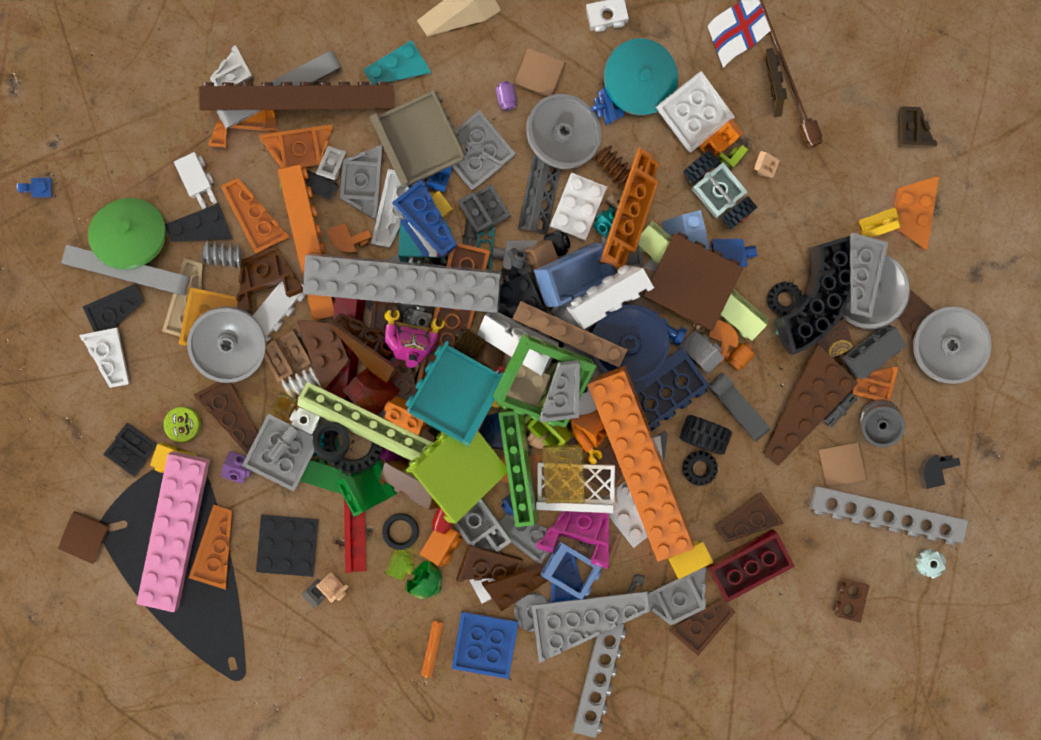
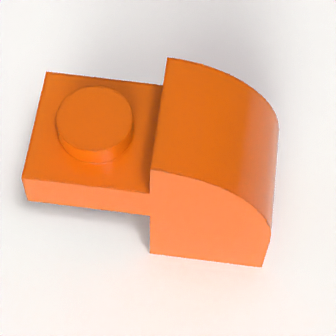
M730 119L717 132L706 139L699 148L703 153L711 150L717 157L734 144L744 132L733 119Z
M346 223L328 229L332 243L345 254H357V245L363 247L370 244L369 240H372L369 230L351 236Z
M718 320L713 331L708 332L707 337L720 343L719 347L722 349L720 353L724 357L723 360L727 361L731 352L728 348L735 349L738 346V335L735 329L728 323Z

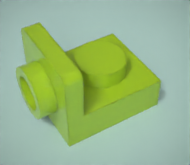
M743 145L739 149L735 147L729 155L731 159L720 153L718 156L719 164L724 163L727 168L732 170L747 153L748 149Z

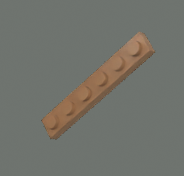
M520 301L513 317L514 320L619 368L627 353V349L522 301Z

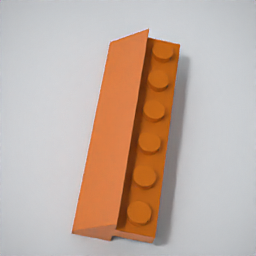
M642 148L637 149L600 261L606 262L616 269L626 264L629 252L635 253L659 182L654 178L659 163L652 159L653 155Z

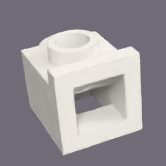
M299 407L298 411L294 409L290 420L293 421L292 426L313 435L322 417ZM303 416L307 418V422L305 424L301 423V418Z

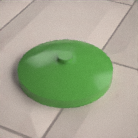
M124 198L105 205L96 213L89 226L88 240L94 255L103 264L115 269H134L147 264L159 254L166 240V225L161 213L149 202L137 198Z

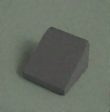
M319 579L302 594L313 608H316L326 598L316 587L321 582Z

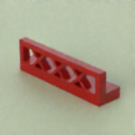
M344 499L345 573L366 572L365 512L354 517Z

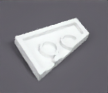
M118 327L79 335L110 388L130 384Z

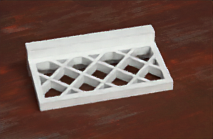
M538 462V501L536 502V510L614 513L616 510L615 465ZM543 467H550L555 472L549 480L543 475ZM563 468H569L574 475L566 480L559 472ZM583 468L589 469L594 474L587 481L579 474ZM602 469H611V477L605 482L598 473ZM556 475L564 482L558 490L550 482ZM575 476L584 483L578 490L569 483ZM595 476L603 484L597 491L588 484ZM546 484L555 491L551 497L542 496V488ZM565 485L574 492L570 497H564L559 492ZM585 485L593 493L589 498H583L579 493ZM604 486L610 491V499H603L598 494Z

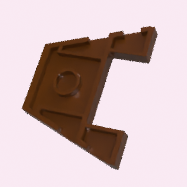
M276 246L242 259L239 275L240 289L236 296L238 301L237 308L249 314L253 313L250 295L283 282L285 294L289 298L303 292V286Z

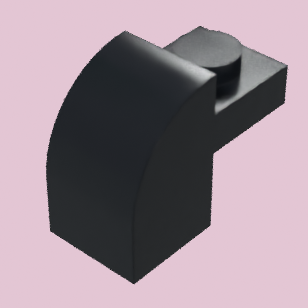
M938 454L927 457L920 467V479L923 489L946 485L942 469L960 466L959 458L947 455L941 457L942 461H940Z

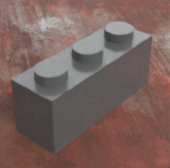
M888 325L879 328L844 355L843 359L851 375L864 379L870 376L871 372L884 365L892 356L897 355L906 345L898 329Z

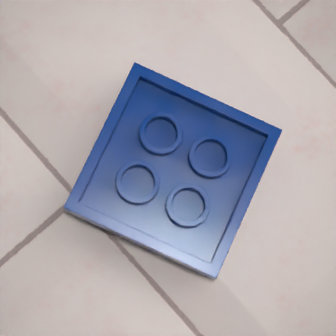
M462 611L452 669L509 679L519 621Z

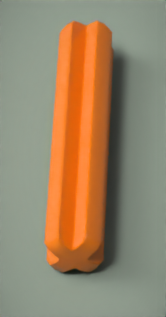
M434 620L432 622L421 670L423 677H432L443 629V622Z

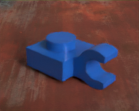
M31 178V184L17 183V191L19 193L31 192L32 198L52 197V178Z

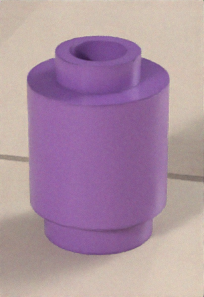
M509 81L498 83V87L495 90L499 106L502 107L503 111L516 108L518 99L514 84L509 83Z

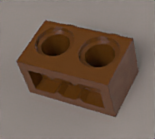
M844 578L838 587L840 597L839 601L836 600L833 611L836 612L835 616L861 623L870 585ZM855 585L857 587V593L853 596H850L848 593V589L851 586ZM847 604H851L853 607L850 614L844 613V607Z

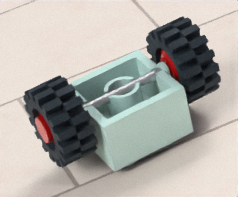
M708 150L692 162L683 173L692 183H695L703 176L705 177L692 188V191L715 219L727 209L732 208L721 217L727 226L732 229L744 221L758 207L749 196L745 197L738 204L736 203L747 193V190L724 163L710 172L719 163V160L711 150Z

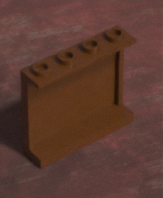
M674 233L671 235V240L650 280L654 288L650 291L645 289L641 297L709 331H713L743 267L739 266L740 262L732 258L729 260L723 258V254L713 249L711 252L705 249L706 245L701 242L695 241L693 243L689 241V237L683 233Z

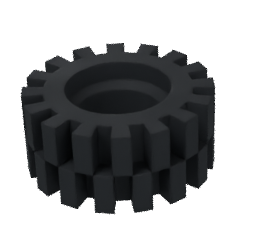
M787 281L774 285L767 296L770 310L775 312L774 314L782 316L793 309L803 297L802 291L798 288L799 286ZM781 292L791 294L792 303L789 306H782L778 302V296Z
M704 451L692 452L683 462V474L692 484L704 486L708 483L710 484L716 478L718 463H716V459L710 453ZM704 461L707 464L708 470L706 474L698 476L694 473L693 465L695 462Z

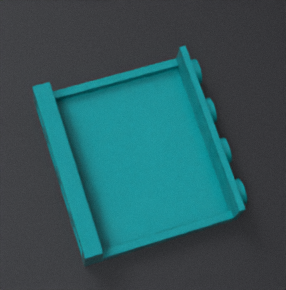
M446 341L444 346L439 345L434 355L437 358L434 363L430 361L425 370L428 374L425 379L420 378L415 387L418 389L416 395L409 397L406 406H408L406 412L460 443L469 446L495 400L493 394L504 373H496L448 345L449 342Z

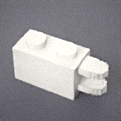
M193 152L174 161L189 196L193 199L197 197L202 209L206 208V202L202 197V194L206 192L213 204L217 203V199L212 191L214 180L210 173L206 174L204 169L206 163L201 155L198 156Z

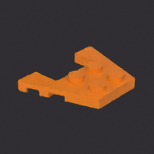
M262 110L230 127L233 129L267 131V134L279 132L274 110ZM220 117L208 142L209 147L226 148L227 129Z

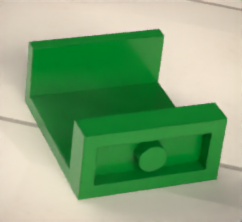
M380 460L377 461L375 466L372 465L370 470H363L361 474L356 472L336 483L354 517L398 494L394 491V486L388 483L383 485L379 482L384 466Z

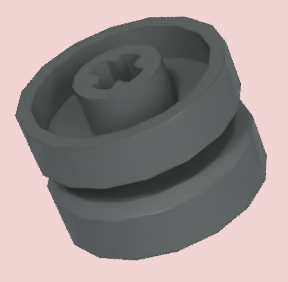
M885 399L874 400L862 409L860 426L868 442L878 447H889L901 439L905 430V423L898 406L893 402Z

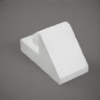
M328 146L316 174L338 180L339 170L345 159L346 151Z

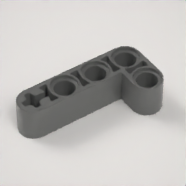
M720 373L709 383L708 389L755 442L770 430V427L734 387V383L725 373Z

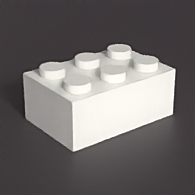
M571 173L550 224V229L561 231L572 238L585 242L607 186Z

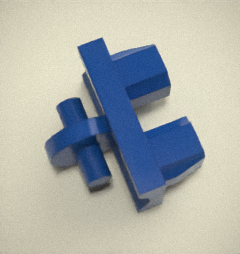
M605 87L597 92L598 98L594 99L595 105L591 107V112L597 111L598 117H604L605 125L612 124L624 116L622 109L613 107L612 100Z

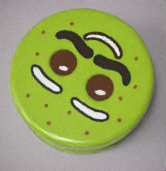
M188 407L174 408L168 412L164 419L165 433L176 442L192 441L201 430L200 416L196 411Z

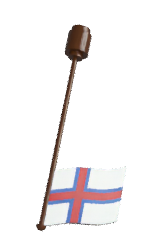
M741 0L713 19L707 27L723 69L732 59L756 45L769 32L771 33L804 119L801 122L802 125L799 126L803 141L807 144L808 148L823 143L821 139L823 136L817 120L812 121V118L808 119L763 1Z

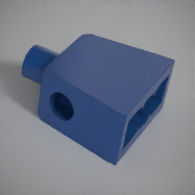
M712 239L710 241L712 250L719 251L723 254L722 257L727 260L732 258L740 262L739 266L743 268L748 266L747 258L757 257L756 246L745 247L743 239Z

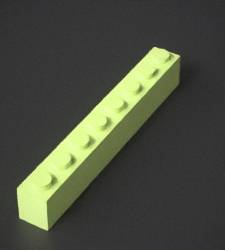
M652 220L642 231L637 247L642 252H647L652 256L651 259L656 264H659L671 240V236ZM734 289L721 313L726 323L735 326L744 338H749L751 341L767 326L769 321L768 317Z
M309 382L306 383L298 398V406L328 421L339 423L345 429L411 461L424 453L423 449L427 445L433 444Z

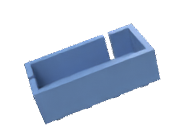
M606 242L592 243L534 270L546 307H559L572 301V299L586 294L589 288L602 284L604 278L616 274L613 266L607 263H598V260H601Z

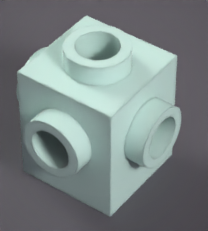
M928 549L921 552V556L916 557L918 562L916 564L917 569L924 576L935 578L942 574L941 571L946 569L944 566L946 560L943 554L938 553V551ZM934 561L936 566L931 567L930 563Z

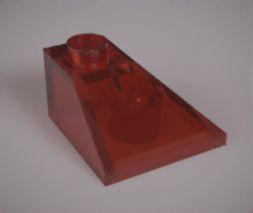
M366 368L355 376L342 391L360 408L378 415L385 408L387 402L391 401L401 390L390 380L386 383Z

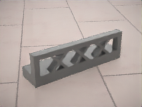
M533 155L518 229L546 235L548 233L561 169L554 167V171L551 173L550 165L543 162L537 155ZM549 181L551 186L550 190L547 192L545 186L546 182ZM545 199L547 205L546 209L543 210L541 205ZM540 218L543 221L542 229L537 228Z

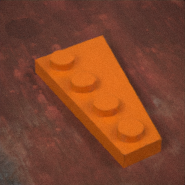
M239 178L221 185V189L255 254L290 238Z
M213 504L189 575L190 579L225 590L232 517L231 509Z

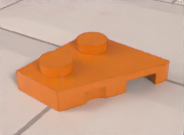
M898 367L871 372L870 376L864 379L855 377L858 384L852 389L851 393L873 400L885 399L890 401Z

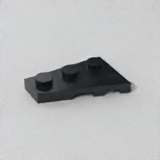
M219 203L165 224L173 243L233 240Z
M135 283L83 306V309L93 331L96 332L115 328L144 299Z

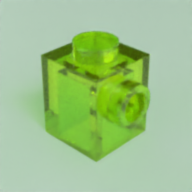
M395 551L385 574L404 581L406 574L410 575L414 564L411 563L413 558H410V554L405 551Z

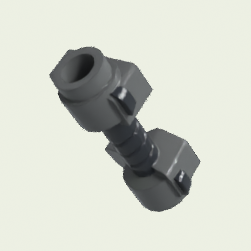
M512 248L507 252L511 259L512 267L510 271L504 268L501 269L502 277L504 278L503 283L520 276L518 270L526 267L529 261L526 258L525 252L516 248Z

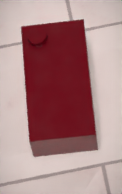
M772 529L719 557L706 567L722 598L728 603L790 570L795 565L779 534Z

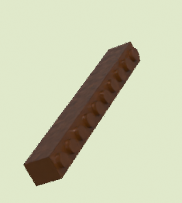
M386 81L377 82V85H369V82H358V85H350V82H338L339 85H331V82H319V85H312V82H300V86H292V82H281V86H273V82H261V86H254L253 82H242V86H234V82H222V86H214V82H203L202 86L198 87L199 111L393 109L394 91L393 85H388Z

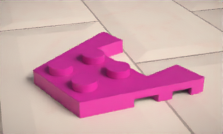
M563 511L556 523L546 531V535L536 545L537 549L554 553L560 536L596 545L591 563L609 568V513Z

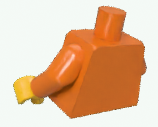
M598 410L589 414L579 415V418L569 419V422L572 423L574 437L585 452L590 453L588 459L591 464H596L597 462L594 456L599 460L602 458V453L599 450H594L593 447L597 448L607 436Z

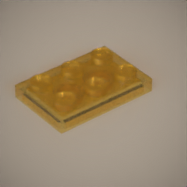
M544 445L543 462L546 504L585 503L583 446Z

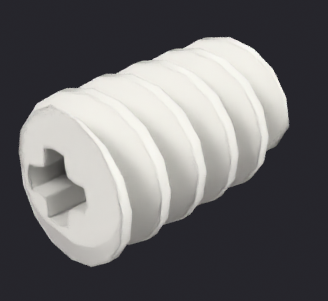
M309 367V374L302 370V377L295 373V380L288 376V383L281 379L287 395L293 400L297 399V394L300 396L307 382L321 387L316 372L312 367Z

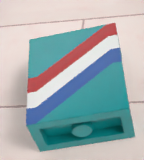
M401 219L398 252L400 262H408V257L441 258L407 220ZM449 254L443 259L441 258L442 263H446V258L449 257Z

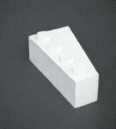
M624 265L617 270L618 273L604 278L602 284L589 288L586 291L587 294L573 299L570 302L571 305L566 308L577 322L579 328L585 329L606 317L607 311L618 310L622 307V302L631 299L635 300L640 297L638 293L644 289H647V291L652 290L654 287L644 269Z

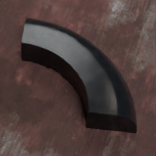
M850 236L809 248L811 275L808 287L801 300L793 309L774 319L781 343L789 354L799 353L815 345L816 342L828 334L844 314L843 311L851 299Z

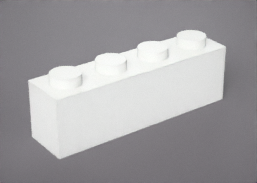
M281 282L255 312L253 317L263 329L266 345L271 339L269 337L273 331L277 332L283 325L281 321L284 317H289L295 310L293 306L298 301L301 302L307 294L302 292L289 298L285 294L284 284Z

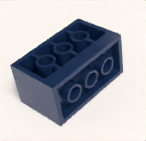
M680 348L666 358L664 365L655 375L644 381L633 383L651 432L660 426L659 421L665 419V421L676 415V409L679 407L684 409L692 403L691 398L694 396L696 398L701 397L707 392L706 388L710 386L683 348ZM678 377L684 378V386L677 384ZM662 388L669 390L668 398L661 395ZM647 399L649 401L653 400L654 403L652 404V409L650 407L647 408L645 406L647 404Z

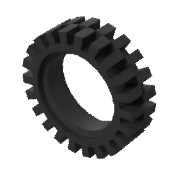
M327 431L324 433L323 447L325 451H337L335 441L339 435L338 432ZM372 442L369 452L362 458L351 460L342 457L339 460L329 461V463L333 464L335 469H341L342 473L347 471L350 474H354V472L361 474L363 470L368 471L372 465L375 466L377 464V460L381 458L379 456L382 453L383 447Z

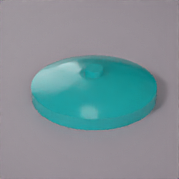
M636 38L620 44L609 55L604 68V84L609 97L620 109L633 115H650L658 112L655 107L677 90L678 70L673 57L661 44L650 39Z

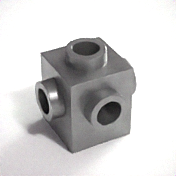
M416 306L413 309L408 307V310L404 313L403 322L405 324L430 328L432 314L426 312L427 308Z

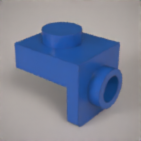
M452 166L430 176L427 180L426 188L445 192L450 181Z

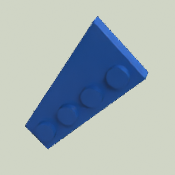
M422 179L392 202L393 206L442 259L457 247L452 234Z

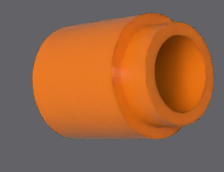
M746 342L744 344L739 343L737 348L730 354V359L727 361L728 364L737 371H740L741 368L744 369L755 355L753 353L754 348Z

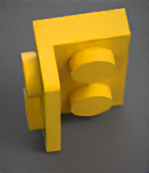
M895 207L859 220L862 229L861 235L870 238L900 228L902 225Z

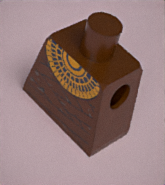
M845 318L839 320L824 338L816 342L832 358L836 357L841 367L846 365L843 356L847 354V351L854 348Z

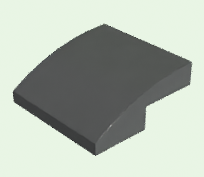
M492 184L477 193L472 192L458 201L477 234L511 217Z

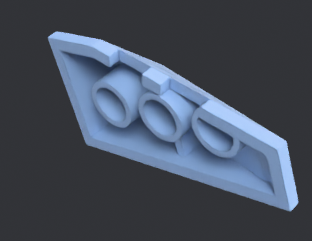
M701 210L662 221L663 230L670 236L674 233L678 234V232L683 233L689 237V241L693 243L695 241L701 242L706 245L705 249L710 251Z

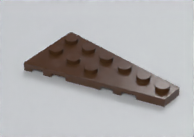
M817 343L811 358L806 363L802 376L799 378L787 402V407L784 413L781 414L779 423L763 451L777 466L789 456L858 384Z

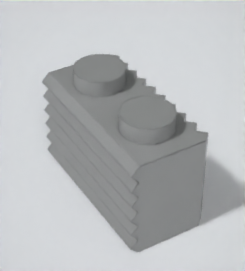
M694 331L679 348H683L690 359L704 372L709 374L724 359L720 353L722 349L715 342L710 344L711 340L704 333L700 335Z

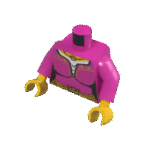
M388 310L385 313V319L388 321L385 330V342L393 351L396 359L405 360L407 367H416L418 363L422 362L424 357H428L435 349L439 334H437L438 330L444 327L445 322L442 320L440 327L435 324L437 319L435 318L431 322L433 330L430 332V328L400 322L394 323V320L399 318V311H394L392 318L391 310Z

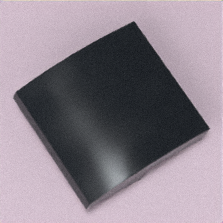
M126 423L103 455L135 478L154 453L157 444Z

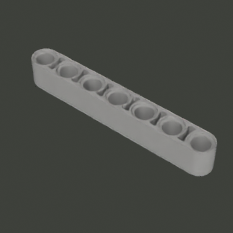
M333 50L271 82H273V86H281V82H292V86H300V82H312L313 84L338 71L342 66ZM262 110L217 111V114L227 129Z
M70 245L65 246L61 261L65 265L183 296L186 294L190 280L188 276L146 265L134 269H115L98 260L93 251Z

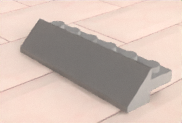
M482 498L457 523H453L468 545L471 544L498 552L512 542V539Z

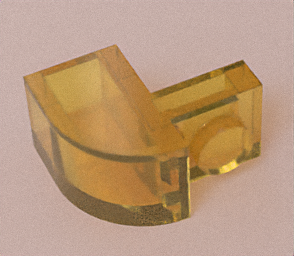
M280 391L271 406L269 414L289 422V418L294 409H296L298 401Z

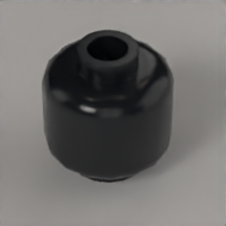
M556 231L544 236L543 240L552 241L558 257L567 254L568 248H571L570 240L566 233Z

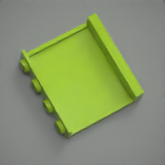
M478 431L469 446L441 432L436 437L437 440L433 444L427 445L423 449L424 453L414 458L406 469L407 472L414 474L444 511L445 515L443 517L448 523H457L507 474V467Z

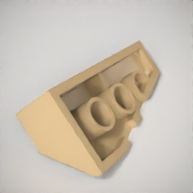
M443 0L419 18L417 22L426 36L429 37L459 27L463 28L474 23L485 22L499 13L501 9L496 0Z

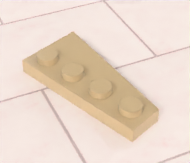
M186 258L183 259L179 274L190 277L185 296L173 293L162 332L180 337L189 287L202 290V263Z

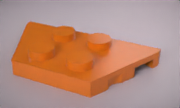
M330 124L261 134L259 139L281 168L301 163L303 167L319 166L327 148L333 126Z
M937 176L900 187L896 193L894 207L897 210L902 225L895 230L903 233L905 237L917 243L923 250H927L939 180Z

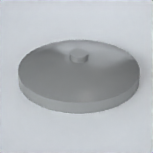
M554 94L540 100L531 110L526 123V135L530 147L543 162L560 169H573L587 163L597 152L601 142V127L596 114L591 112L590 106L584 101L572 95Z
M885 255L871 318L851 313V299L847 303L842 317L848 323L862 329H879L896 321L906 309L910 298V283L902 266L893 258Z
M220 306L204 312L196 319L188 335L187 349L193 365L200 373L214 381L232 383L249 377L258 369L265 354L266 339L261 325L251 314L237 307Z
M945 307L927 315L917 327L913 340L914 356L919 367L930 378L947 384L963 383L977 376L986 366L991 353V337L985 323L975 313L961 307Z

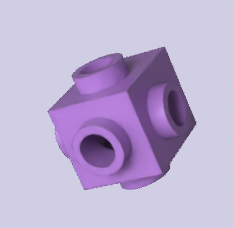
M230 451L223 464L221 477L243 484L246 477L249 478L252 473L251 470L242 466L246 456Z

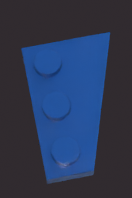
M566 551L552 577L579 592L583 584L574 555ZM551 582V602L579 599Z

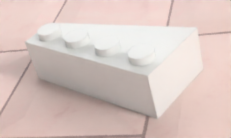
M487 312L477 333L485 341L511 357L523 334L555 346L560 344V342L498 312ZM529 349L522 364L542 376L553 358Z

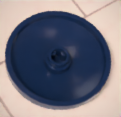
M622 305L618 310L608 311L606 313L607 316L597 322L593 334L627 349L620 367L626 366L632 383L649 379L664 365L669 352V335L663 321L653 311L639 305ZM593 356L598 367L604 373L619 368Z

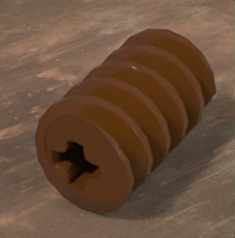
M610 145L602 149L592 160L599 159L596 164L597 166L604 164L602 171L609 170L607 176L614 175L612 181L614 183L620 181L617 186L619 188L628 179L631 168L626 169L628 162L621 164L622 156L616 158L617 151L610 152L613 147Z

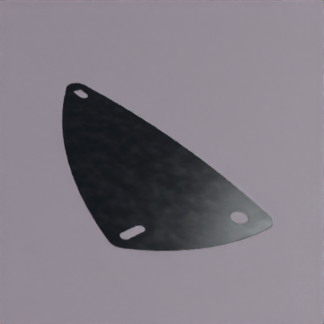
M154 469L131 484L113 502L100 520L101 523L106 525L120 521L127 522L126 528L112 532L108 531L104 545L118 570L137 597L164 473ZM207 475L179 608L175 612L148 606L146 608L178 641L197 657L229 679L240 681L246 674L245 650L238 591L230 551L228 554L226 590L189 578L213 504L217 505ZM230 657L235 658L236 670L230 671L228 664Z

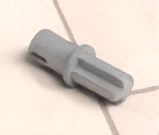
M289 425V428L281 438H277L278 441L268 453V457L273 461H277L285 450L290 448L289 445L300 432L292 425Z

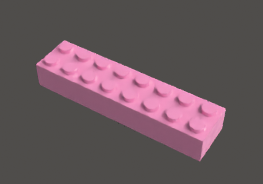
M171 451L167 455L137 604L170 612H175L179 608L210 459Z

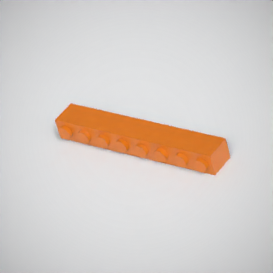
M301 163L277 170L304 280L305 255L308 253L326 254L324 242L320 243L319 235H322L320 224L315 222V217L317 216L316 207L311 205L310 198L313 197L311 186H307L306 183L308 178L307 168L303 167ZM307 294L313 320L334 316L335 309L333 304L335 299L333 297Z

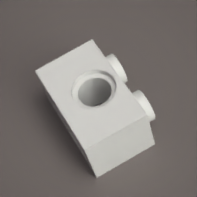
M604 0L586 4L590 31L601 32L605 31L606 27L614 26V28H620L625 26V23H628L629 18L625 0ZM604 12H610L613 15V17L611 19H605L603 18L602 14Z

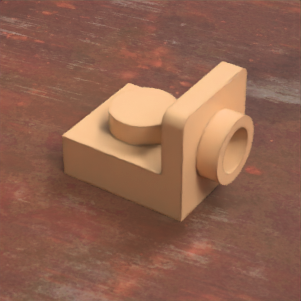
M760 151L754 169L758 171L757 174L760 176L773 178L780 160L767 152Z
M332 572L316 585L331 603L335 599L340 601L347 594L345 590L349 587L347 584L343 585Z

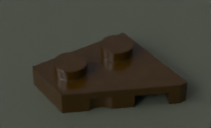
M900 107V146H937V141L933 139L929 131L931 128L924 118L921 107Z

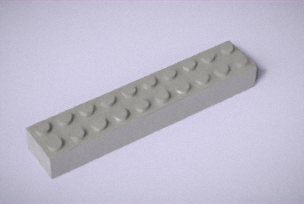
M308 253L305 255L303 294L497 313L499 310L502 271Z

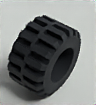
M688 415L679 438L696 447L715 454L724 455L733 432L719 424Z

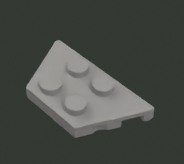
M383 145L344 159L342 165L340 199L373 219H377Z
M703 567L681 579L677 578L649 592L650 610L668 624L673 625L706 609V568Z

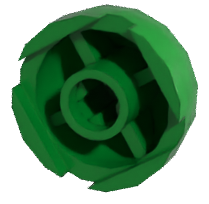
M423 561L411 573L415 576L411 581L408 579L405 585V591L410 595L423 600L431 598L433 595H438L442 589L441 571L431 561Z

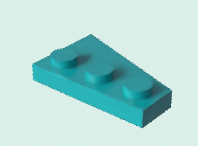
M412 40L363 69L372 85H377V82L386 81L389 84L398 80L432 74Z

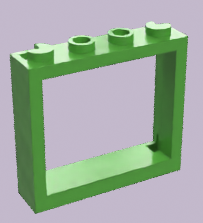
M523 334L493 394V398L496 400L497 405L502 406L504 409L511 408L520 415L528 414L531 418L540 421L541 407L507 396L529 349L563 362L579 361V400L596 365L590 358ZM569 419L548 421L547 423L551 426L559 425L566 427Z

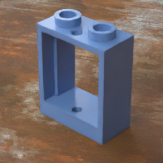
M559 541L540 575L582 600L590 594L592 589L590 586L594 580L597 581L602 573L600 569L602 567L593 565L589 558ZM566 551L593 567L579 592L552 577Z

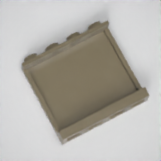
M430 88V92L381 115L373 114L369 116L403 189L417 183L420 179H426L466 160L464 156L467 153L463 143H458L456 139L459 136L455 126H450L448 120L451 117L446 108L442 109L440 103L443 100L439 92H434L433 88Z

